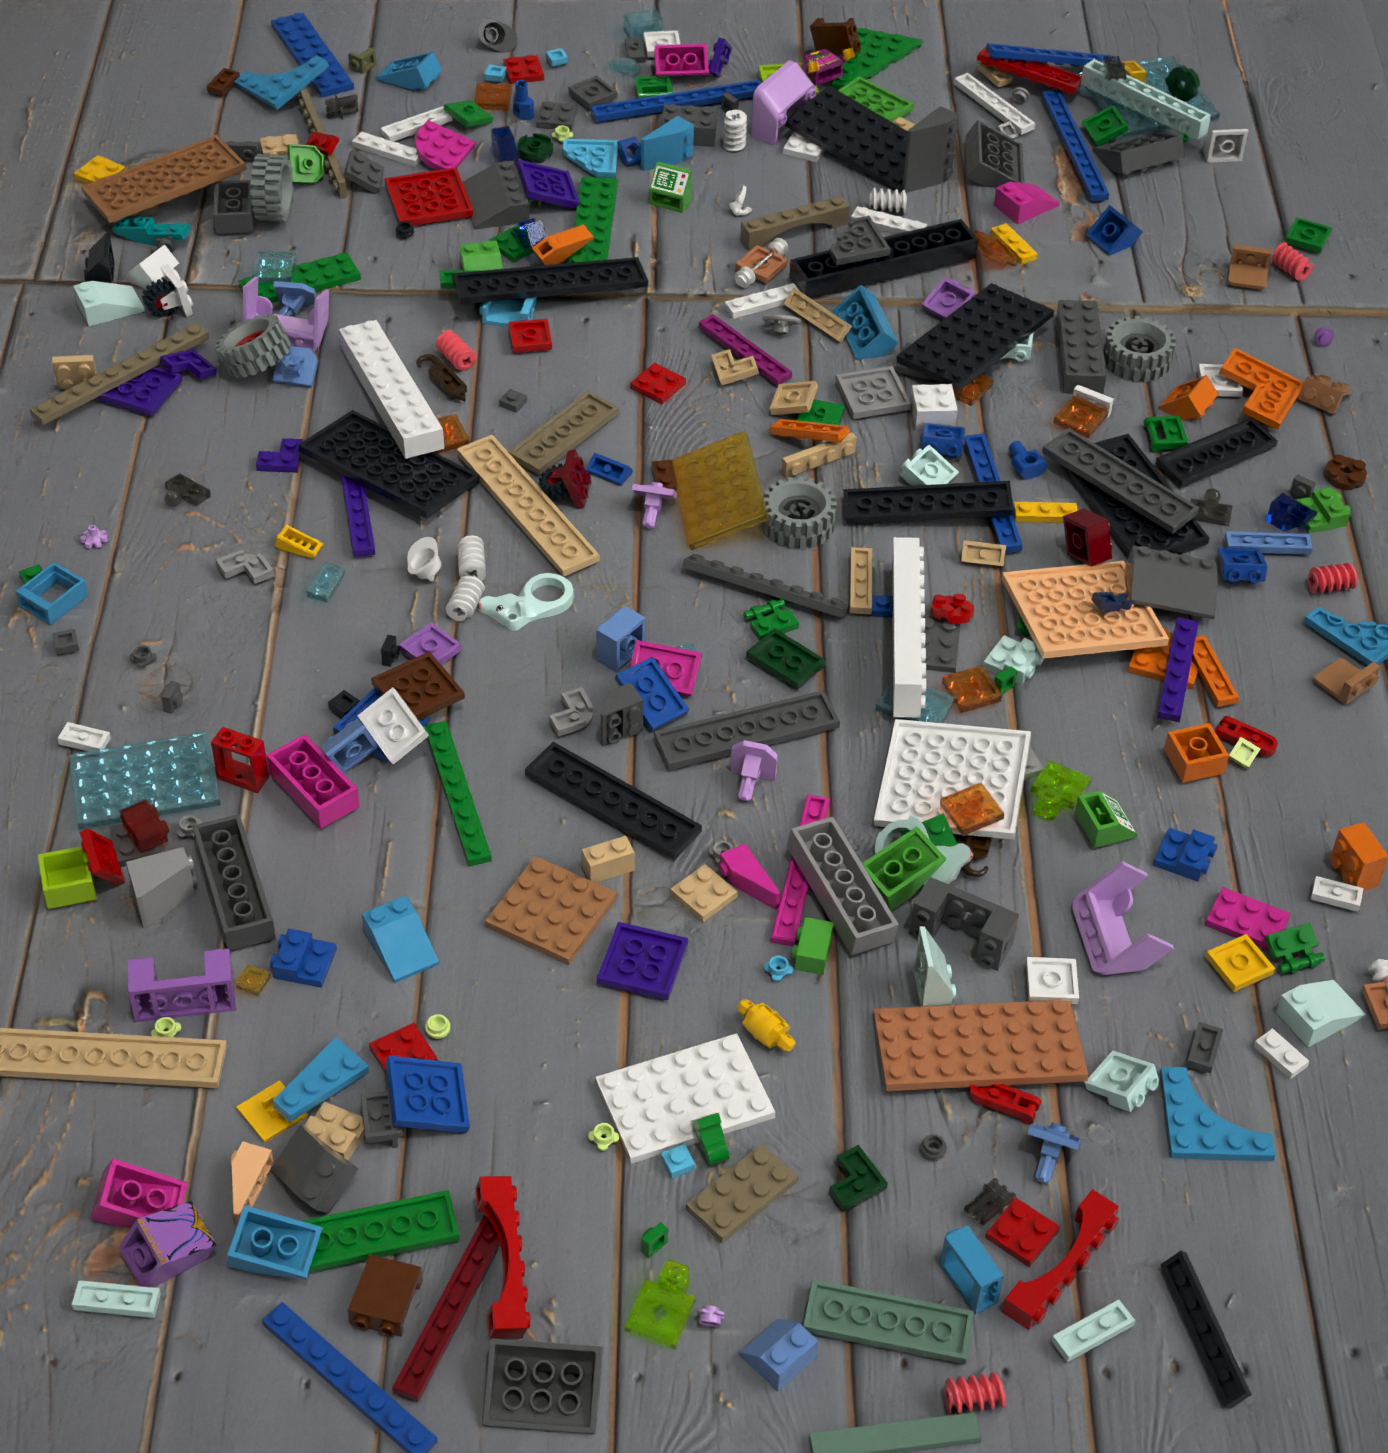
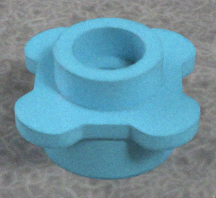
M774 956L769 962L764 964V970L772 975L774 981H780L785 975L793 973V967L789 966L788 960L783 956Z

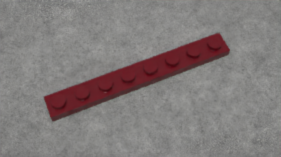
M485 1215L392 1387L393 1393L419 1402L500 1247V1243L491 1223Z

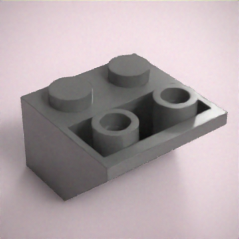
M631 682L610 690L601 711L602 746L615 743L618 740L643 731V699Z

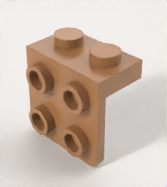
M1234 244L1230 260L1228 284L1235 287L1265 290L1272 249Z
M1315 374L1314 376H1307L1297 399L1331 414H1336L1343 396L1351 395L1353 391L1348 389L1349 385L1343 382L1330 381L1331 377L1327 375Z
M1340 658L1314 676V682L1347 705L1377 683L1380 666L1372 662L1360 671L1345 659Z

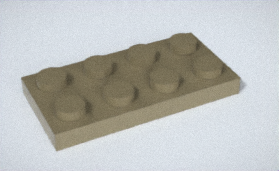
M760 1144L686 1204V1210L723 1244L798 1182V1175L763 1144Z

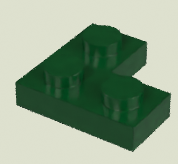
M859 1145L837 1156L836 1162L847 1175V1178L830 1186L829 1193L843 1212L887 1189L888 1182Z

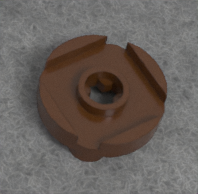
M1338 454L1327 463L1324 476L1325 478L1328 477L1330 484L1338 489L1353 490V487L1359 486L1358 488L1364 485L1367 476L1366 464L1362 460H1355Z

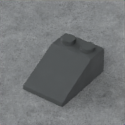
M299 1125L271 1167V1170L295 1195L314 1210L330 1213L359 1169L303 1125Z

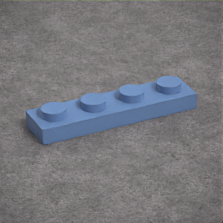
M1226 531L1225 533L1226 548L1261 550V553L1311 555L1313 549L1310 534Z

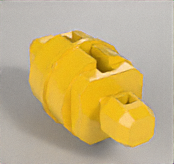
M747 999L739 1002L737 1005L738 1012L745 1017L742 1025L756 1040H759L768 1048L778 1045L780 1049L786 1052L794 1048L796 1045L795 1040L787 1034L790 1025L786 1023L777 1011H774L764 1003L755 1005Z

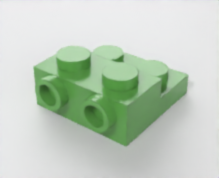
M1332 487L1313 490L1311 497L1292 500L1291 503L1292 509L1309 534L1346 527L1351 516L1350 507L1342 503L1340 492H1335Z

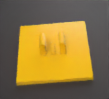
M280 1080L236 1106L240 1114L264 1143L308 1117V1113L305 1112L293 1121L288 1122L273 1108V1100L286 1088Z

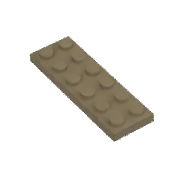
M587 391L509 450L508 453L518 464L537 475H541L547 468H550L564 457L569 450H573L618 415L619 407Z

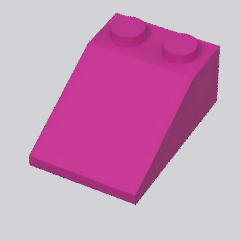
M1010 181L996 187L994 206L1017 224L1060 205V202L1036 184Z
M112 1158L103 1170L90 1218L114 1226L131 1228L136 1219L183 1204L188 1183Z

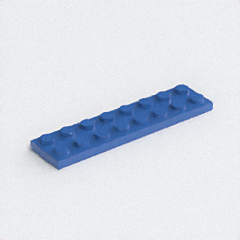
M295 13L291 16L271 20L272 28L299 66L308 62L316 55L328 62L329 67L311 81V84L321 98L354 90V83L304 13Z

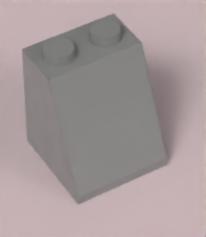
M184 847L126 862L132 892L143 928L149 927L195 895L193 885L197 884L194 870H192L194 869L191 855L186 856Z

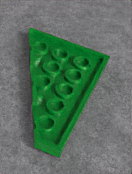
M857 28L861 50L854 58H850L844 63L843 76L834 79L832 87L839 90L859 76L864 79L873 78L880 71L887 69L888 65L892 62L897 63L906 55H910L916 47L921 48L922 39L906 37L900 34H889L883 31H873L867 28Z

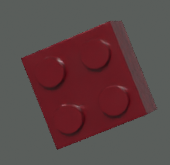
M1085 508L1063 516L1067 555L1089 566L1112 559V543L1110 541V524L1108 519Z

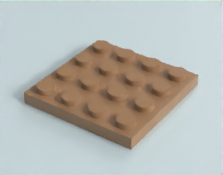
M535 856L485 920V927L569 965L618 899V893Z

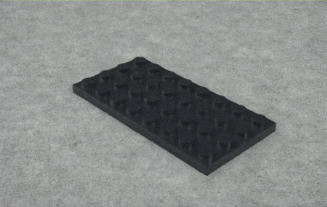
M827 86L787 119L785 123L787 128L894 191L897 189L898 193L902 192L907 130L831 86Z
M990 283L977 293L976 296L968 300L897 355V362L941 383L952 384L953 388L961 391L1015 348L1017 344H1020L1054 316V310Z
M354 410L298 444V451L426 519L479 483L480 475L435 452L405 459L387 427Z
M1129 434L1095 442L1096 445L1173 491ZM1061 465L1096 514L1108 519L1110 533L1128 557L1132 546H1145L1153 550H1165L1175 554L1209 543V536L1195 518H1192L1172 534Z

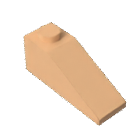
M243 1141L238 1151L235 1150L230 1160V1165L232 1166L233 1212L236 1228L244 1205L253 1207L274 1164L272 1150Z

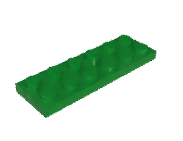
M348 252L247 277L238 281L239 287L243 292V286L252 278L258 277V296L266 297L271 303L279 302L273 287L274 281L303 283L314 288L315 292L359 281L361 280V274Z
M449 1190L302 1220L303 1222L323 1227L309 1272L365 1261L368 1259L369 1254L384 1257L460 1240Z

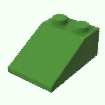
M497 241L459 245L462 270L503 269Z
M916 826L867 859L862 865L888 908L892 911L910 899L946 861V857Z

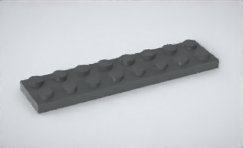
M1070 428L1043 446V454L1172 534L1199 512L1198 506Z
M824 690L655 731L654 739L668 769L672 770L731 755L732 746L744 740L771 745L839 728L840 720Z

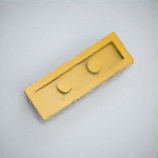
M1007 223L991 228L990 235L1021 265L1037 260L1038 253Z
M1014 502L1015 522L1064 523V515L1078 511L1077 503Z

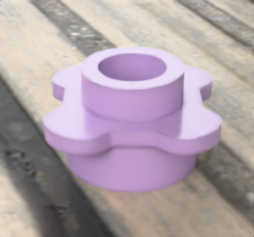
M703 1306V1309L697 1310L699 1324L718 1327L721 1325V1320L724 1319V1312L719 1311L720 1308L716 1306Z

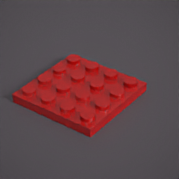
M457 167L385 178V186L399 223L407 221L414 226L466 218L474 215Z

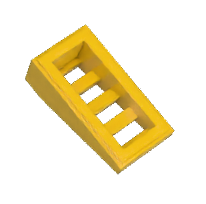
M1118 62V67L1122 73L1145 83L1147 72L1137 62Z
M286 524L276 537L274 547L314 559L324 543Z

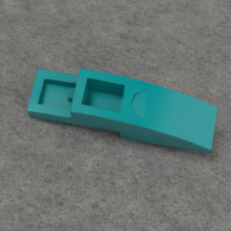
M141 216L137 218L124 217L116 222L112 230L114 233L132 241L157 246L155 244L157 238L171 236L174 241H184L191 228L189 223L155 224L153 217Z

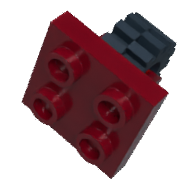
M576 449L569 450L565 464H558V467L553 465L552 469L547 468L546 473L543 472L541 474L542 477H539L538 483L541 490L550 500L556 501L558 498L561 501L563 500L562 497L567 499L571 496L577 509L584 508L586 498L589 496L588 488L589 484H591V476L589 472H586L583 459L578 456Z

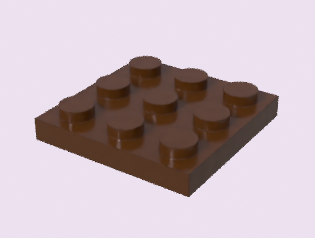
M430 651L371 678L372 685L381 696L393 687L418 720L465 699L464 691Z

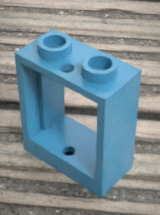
M54 562L16 590L19 607L49 625H52L85 599L88 593L86 581L81 576L73 574L66 567H61ZM56 583L68 589V591L52 603L39 597Z
M968 1225L961 1229H952L945 1236L940 1265L976 1315L998 1304L1004 1275Z

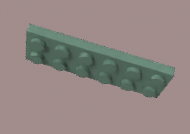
M813 1279L803 1327L811 1334L966 1364L974 1311Z

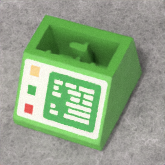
M657 162L649 187V204L683 213L691 202L692 170Z
M1101 791L1078 796L1075 816L1094 848L1137 837L1135 829L1116 799Z

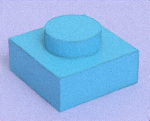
M562 48L546 51V58L551 66H560L568 63V56Z
M489 64L485 72V80L502 83L506 75V67Z
M685 1144L661 1153V1160L671 1179L695 1170L696 1164Z

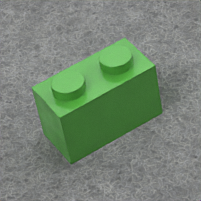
M805 917L803 926H798L796 940L799 941V945H794L792 951V959L796 960L795 970L824 975L833 936L834 922Z

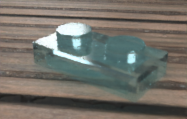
M324 563L306 590L307 597L327 602L345 575L344 567Z

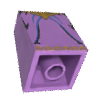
M192 1201L136 1219L118 1248L139 1286L154 1288L206 1260L216 1247L213 1235L202 1221L200 1212L196 1210Z

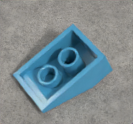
M433 51L394 60L376 78L379 81L411 90L418 88L423 90L429 87L431 81L438 78L437 75L442 71V68Z
M676 116L641 139V170L655 169L657 162L672 165L681 163L693 155L694 124Z
M406 895L362 913L364 933L394 983L439 965V960L419 916Z
M244 1205L227 1255V1266L255 1274L307 1279L323 1227Z

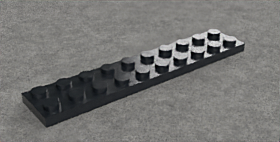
M638 257L452 273V282L460 304L648 287V279Z

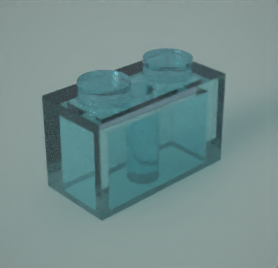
M656 9L624 15V31L628 38H644V32L663 31V19Z

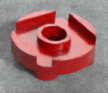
M937 594L933 597L930 612L939 620L942 616L947 618L948 623L962 624L969 622L970 617L973 618L975 608L972 603L966 600V596L963 594H954L953 596Z

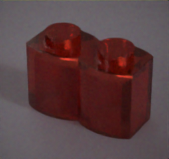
M145 799L119 810L121 822L125 830L132 837L141 853L168 842L167 834L170 832L165 820L161 821L159 819V813L154 804L150 805Z

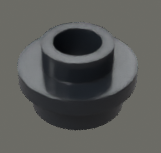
M402 221L397 224L395 229L396 235L401 238H409L414 234V227L410 222Z

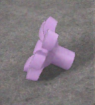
M96 525L88 526V531H85L83 536L80 537V542L85 543V548L91 549L93 545L96 548H101V542L106 543L109 539L105 530L99 531Z

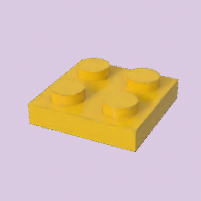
M97 155L75 171L74 178L89 184L123 171L125 166Z
M1247 934L1206 952L1205 958L1233 992L1274 975L1275 967Z

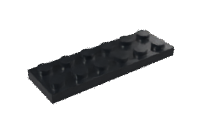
M1251 417L1157 457L1156 465L1180 487H1184L1274 448L1278 440Z

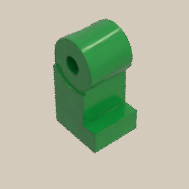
M719 1112L691 1120L706 1163L711 1166L729 1160V1150L724 1140L725 1137L720 1124L722 1121Z

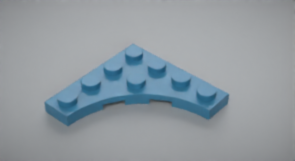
M316 55L303 65L286 72L261 75L246 71L234 82L238 88L278 110L326 70L329 64L326 60Z
M1319 606L1305 616V624L1367 666L1372 662L1379 665L1388 658V623L1376 625V622L1359 621L1358 624L1343 621V617L1334 615Z
M1161 1067L1160 1077L1170 1158L1274 1161L1276 1154L1272 1134L1241 1128L1214 1113L1194 1090L1188 1076L1187 1067Z

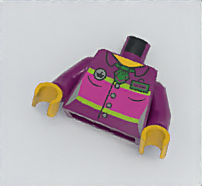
M853 48L844 50L840 56L834 55L826 49L816 52L807 50L804 53L802 70L815 86L842 77L844 63L850 58L855 57Z

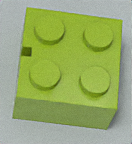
M81 846L38 854L42 887L48 909L97 900L93 874L87 865L89 860Z

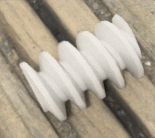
M740 110L726 112L723 148L725 150L739 151L746 145L747 115Z
M873 187L870 192L869 209L873 206L874 211H877L880 206L882 212H884L886 207H888L890 213L893 208L896 209V213H899L901 208H903L905 214L907 202L905 190H902L899 195L897 189H895L893 194H891L890 189H887L884 194L883 188H880L877 193L876 188Z
M466 536L457 544L460 578L463 576H473L482 581L486 577L484 542L478 536Z
M463 576L459 579L446 606V613L450 618L461 622L466 618L472 617L479 599L485 590L483 582L473 576Z

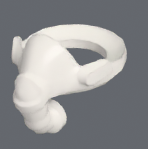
M741 185L736 201L729 203L730 209L737 216H746L752 211L750 207H744V210L741 209L747 190L745 185Z

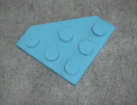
M564 139L563 156L597 178H616L618 140Z

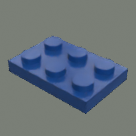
M653 657L616 674L614 678L619 686L631 682L642 697L643 721L650 732L673 722L689 712V708Z

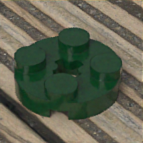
M1184 65L1178 66L1171 70L1165 79L1170 94L1183 102L1190 101L1198 95L1197 90L1200 86V80L1192 68L1188 69Z
M534 133L533 137L528 138L527 135L522 136L517 142L518 156L534 160L536 163H543L553 153L551 138L539 133Z

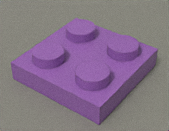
M432 622L399 644L400 651L411 660L430 651L441 665L462 651L461 643Z

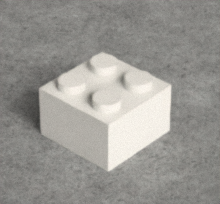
M952 384L912 385L910 402L915 430H924L925 423L956 426L958 410Z

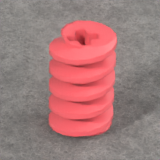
M1286 242L1279 244L1272 256L1273 264L1289 273L1297 281L1307 278L1314 266L1313 263H1309V258L1304 257L1302 253L1299 254L1297 250H1293V247L1288 246Z
M452 330L444 331L436 340L438 351L456 369H469L476 362L477 354Z
M1351 563L1312 567L1308 574V587L1312 594H1315L1317 590L1319 593H1323L1325 589L1327 592H1331L1333 588L1335 591H1340L1341 587L1343 590H1348L1349 586L1351 589H1355L1358 581L1356 570Z
M995 1372L990 1373L989 1379L985 1374H980L978 1381L974 1375L968 1376L967 1382L963 1376H959L956 1383L952 1378L946 1379L944 1397L949 1415L951 1414L952 1406L956 1407L958 1413H962L964 1404H966L969 1412L973 1411L974 1403H977L980 1411L984 1410L985 1402H988L990 1408L994 1409L996 1400H999L1002 1408L1006 1407L1003 1383Z

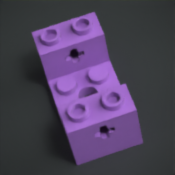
M230 949L204 951V976L164 979L158 981L153 957L128 960V992L135 1022L159 1020L163 1017L176 1018L235 1011V977Z

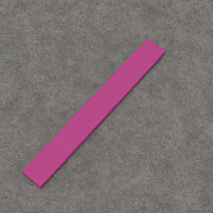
M807 794L799 826L826 819L830 798ZM793 856L791 857L771 943L794 947L810 885Z

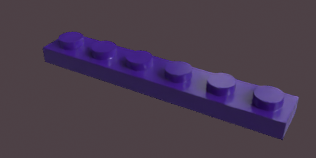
M341 474L354 557L375 555L365 486Z
M1179 617L1176 619L1157 718L1180 722L1198 621Z

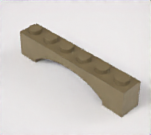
M842 196L756 219H750L741 222L740 241L750 251L756 245L765 247L769 240L796 226L824 223L833 229L848 225L850 206Z

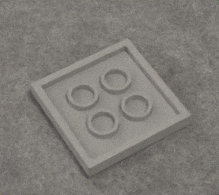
M893 366L836 375V383L853 419L911 410V402Z

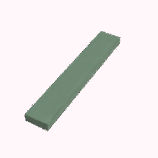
M971 1412L813 1432L809 1434L812 1453H901L981 1442V1434L976 1413Z

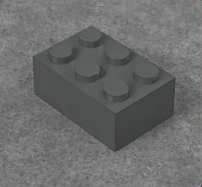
M675 104L664 105L661 126L679 116L694 124L693 146H715L717 108L709 106L694 107L692 105L678 106Z
M251 180L215 182L213 217L216 234H246L254 232V213L250 192L252 190Z

